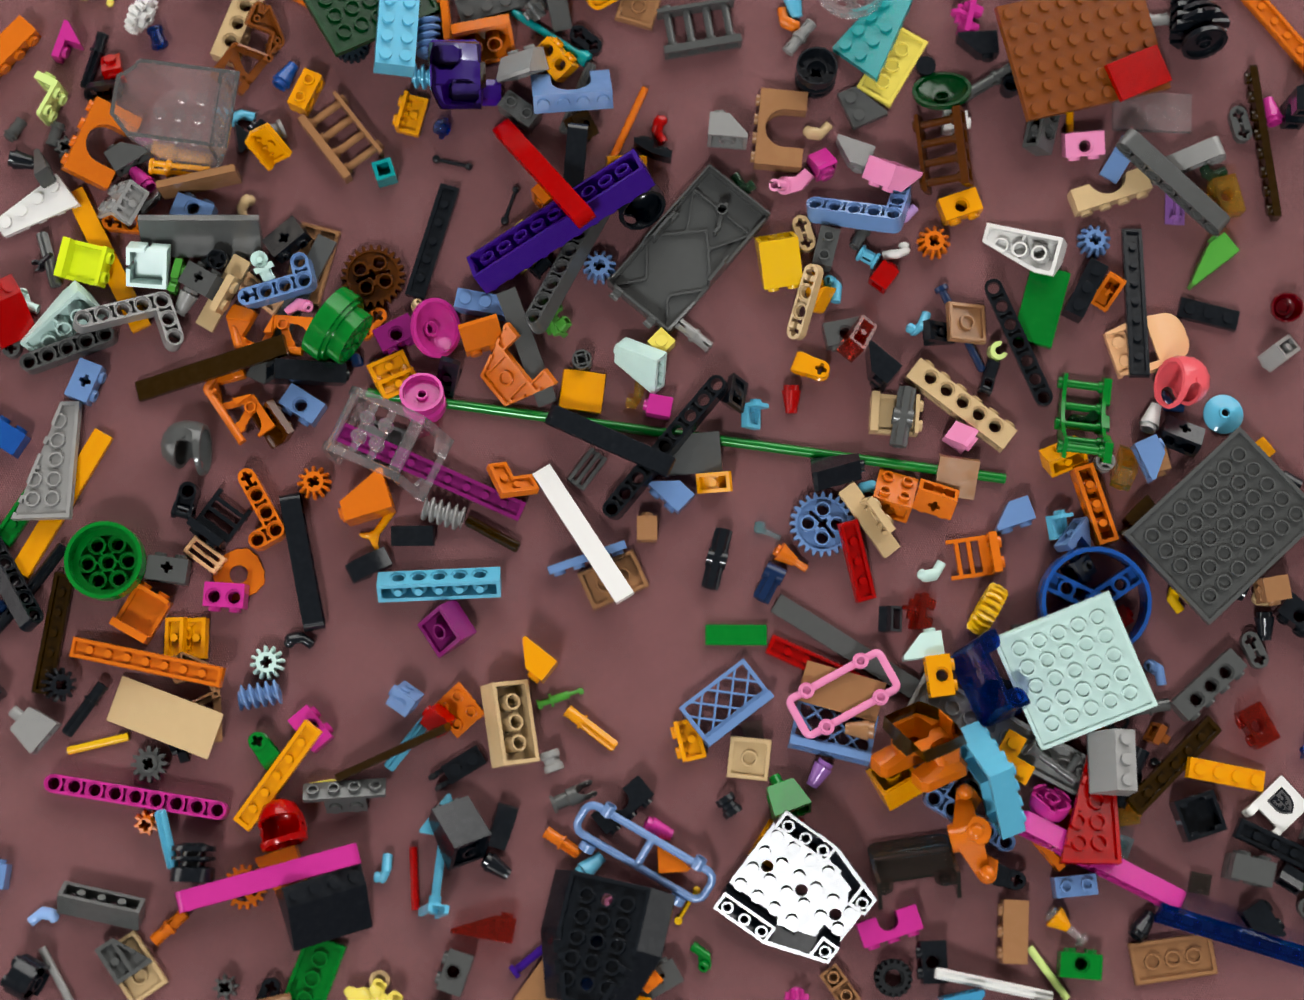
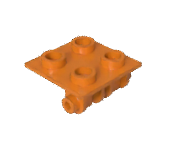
M460 682L454 685L435 703L441 704L457 718L451 729L456 738H459L477 720L484 717V710Z

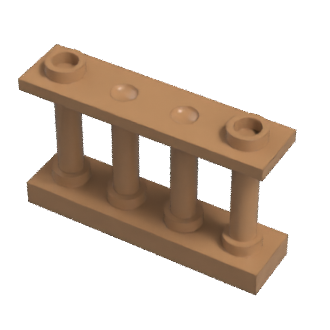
M334 91L332 94L336 101L313 118L307 119L302 114L297 119L301 127L344 182L348 184L353 180L351 173L354 168L375 153L383 159L385 157L383 153L385 148L378 139L374 140L350 110L347 106L349 102L343 94L339 96ZM342 108L347 117L327 132L319 134L315 129L317 125ZM351 123H354L359 132L336 149L334 147L331 149L327 144L329 139ZM365 137L371 147L349 163L345 162L343 164L339 160L340 155Z

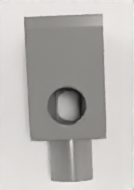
M14 706L8 713L16 721L10 727V730L26 750L34 755L42 749L62 725L60 722L30 706L25 711L21 710L18 706Z

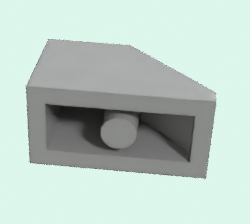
M838 134L835 143L847 167L857 174L864 172L869 155L873 156L876 147Z
M1288 334L1257 358L1260 360L1261 366L1270 373L1300 351L1301 348Z

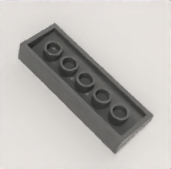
M138 215L137 218L141 242H149V246L152 243L171 244V257H207L208 253L214 249L225 251L229 257H232L234 254L240 257H251L253 252L263 251L264 247L259 215Z

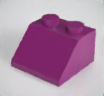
M456 599L439 605L417 624L438 658L451 652L477 633Z

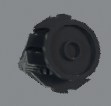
M1171 0L1169 44L1177 49H1181L1183 56L1187 59L1199 60L1210 57L1227 44L1228 35L1226 28L1230 26L1231 21L1228 19L1230 17L1213 0Z

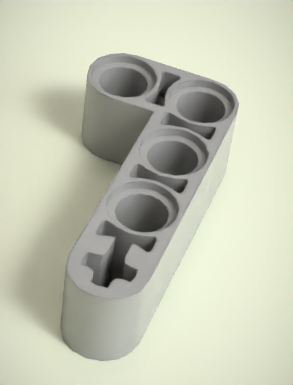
M1213 136L1166 156L1184 174L1208 163L1215 165L1227 159L1219 136Z

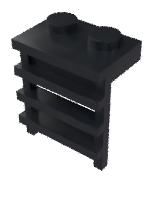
M219 488L197 518L190 517L186 524L191 527L189 531L198 538L200 535L204 536L207 539L205 543L213 549L219 547L224 551L227 544L232 541L237 531L239 532L240 527L248 520L253 511L248 509L244 515L219 497L224 491ZM216 500L241 518L237 525L211 507ZM208 510L234 528L230 534H227L204 517Z

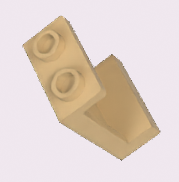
M880 391L871 392L868 434L891 436V420L893 409L896 407L897 395L880 394ZM920 394L915 396L913 406L914 417L912 427L909 430V437H917L918 432H922L923 421L919 420V414L923 412L924 401L920 400Z

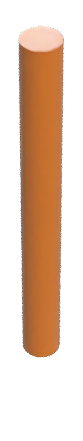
M641 87L610 156L619 155L649 91L648 88Z

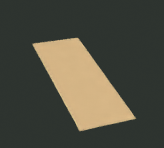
M122 676L106 720L208 760L224 714Z

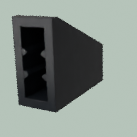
M859 453L810 458L814 491H821L862 479L861 472H865L864 460H860Z

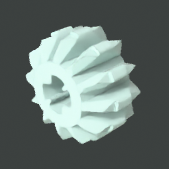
M264 645L263 652L257 648L256 652L259 655L257 657L251 655V658L256 660V662L250 663V667H257L254 669L253 674L257 675L260 673L259 678L262 680L267 676L269 681L272 680V673L274 676L279 677L280 675L277 670L284 671L285 669L279 665L286 662L285 659L280 658L283 653L281 651L276 652V647L274 646L269 651L268 646ZM267 658L272 661L268 668L263 665V663L267 662Z

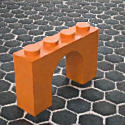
M96 96L93 100L90 99L85 107V110L88 112L85 118H80L77 124L79 131L77 135H72L68 143L71 146L68 153L64 152L60 163L62 164L61 170L106 191L116 171L98 163L89 155L86 148L87 136L92 129L104 127L129 139L134 135L141 118Z

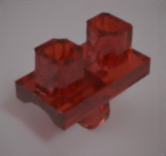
M915 593L914 599L910 598L908 605H902V610L907 611L906 619H910L908 629L922 630L931 628L932 618L925 617L926 610L934 611L936 600L929 597L928 593Z

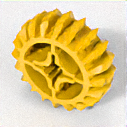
M994 582L988 585L968 619L967 629L975 635H985L1002 609L1008 596V590Z

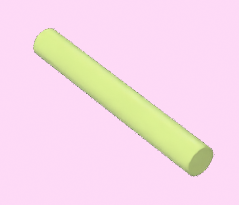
M1029 946L1028 953L1060 997L1063 1000H1068L1071 996L1034 946Z

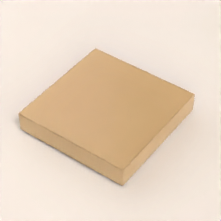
M731 735L726 777L768 781L772 739Z

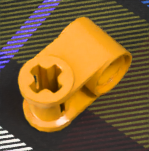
M797 351L790 371L799 376L822 382L829 377L830 367L824 360ZM820 367L824 368V372L821 375L817 374Z

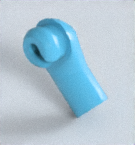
M239 109L228 115V125L234 127L233 125L235 123L238 124L240 120L256 121L257 113Z
M922 311L918 323L915 325L913 323L907 324L905 331L910 333V336H916L922 332L923 321L930 319L931 313Z
M384 853L382 855L381 872L376 871L374 873L375 883L381 882L383 884L387 881L392 871L393 854Z

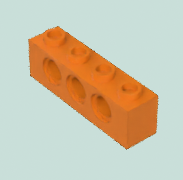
M1093 462L1073 468L1069 474L1084 517L1087 516L1089 518L1090 535L1094 546L1102 547L1115 543L1119 540V536Z

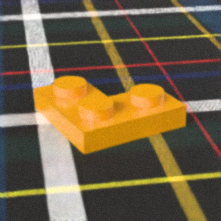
M1008 729L999 744V750H1003L1008 762H1012L1015 766L1017 774L1014 777L1017 782L1026 786L1036 767L1018 758L1027 739Z

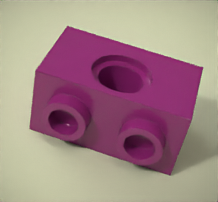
M408 312L372 330L384 356L400 351V348L405 345L409 347L415 344L411 335V318ZM396 332L402 333V337L398 340L392 339V335Z

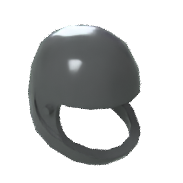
M190 420L178 421L170 425L161 439L162 457L170 465L178 469L183 468L189 459L194 458L198 474L200 476L208 474L213 454L209 426Z

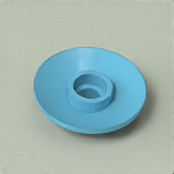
M1217 395L1205 404L1203 419L1207 427L1213 432L1229 434L1241 425L1243 409L1235 398L1228 395ZM1222 410H1226L1228 416H1224Z

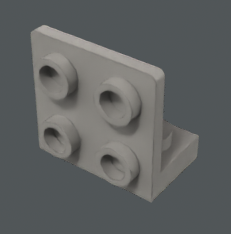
M131 179L121 181L116 185L113 184L107 192L109 194L108 198L98 207L99 213L97 217L102 219L112 215L125 225L131 226L150 192Z

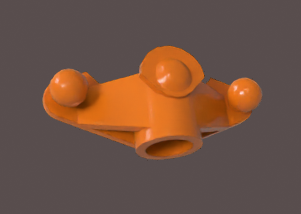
M964 783L959 785L956 790L953 823L946 825L953 853L960 852L982 883L991 884L996 880L998 860L986 854L985 849L991 837V826L986 819L976 815L975 811L982 799L970 784Z

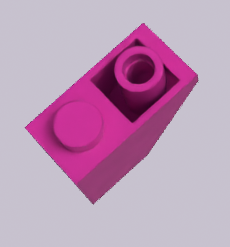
M826 148L808 155L806 160L816 182L820 180L825 182L831 179L838 163L836 158Z

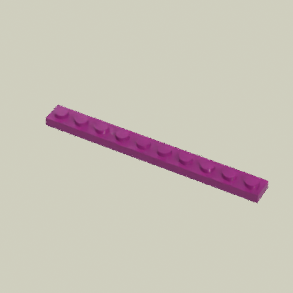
M340 421L333 436V440L517 522L525 508L526 503L514 497L501 499L497 490L343 421Z

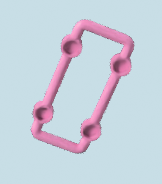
M873 649L865 654H855L851 662L812 683H802L798 687V691L788 696L786 705L802 735L807 739H814L821 734H832L836 726L874 705H885L889 697L900 690L901 684L883 651ZM877 657L892 686L886 690L878 689L874 691L870 699L831 720H821L817 728L809 731L794 702L801 698H811L815 690L855 668L864 669L870 660Z

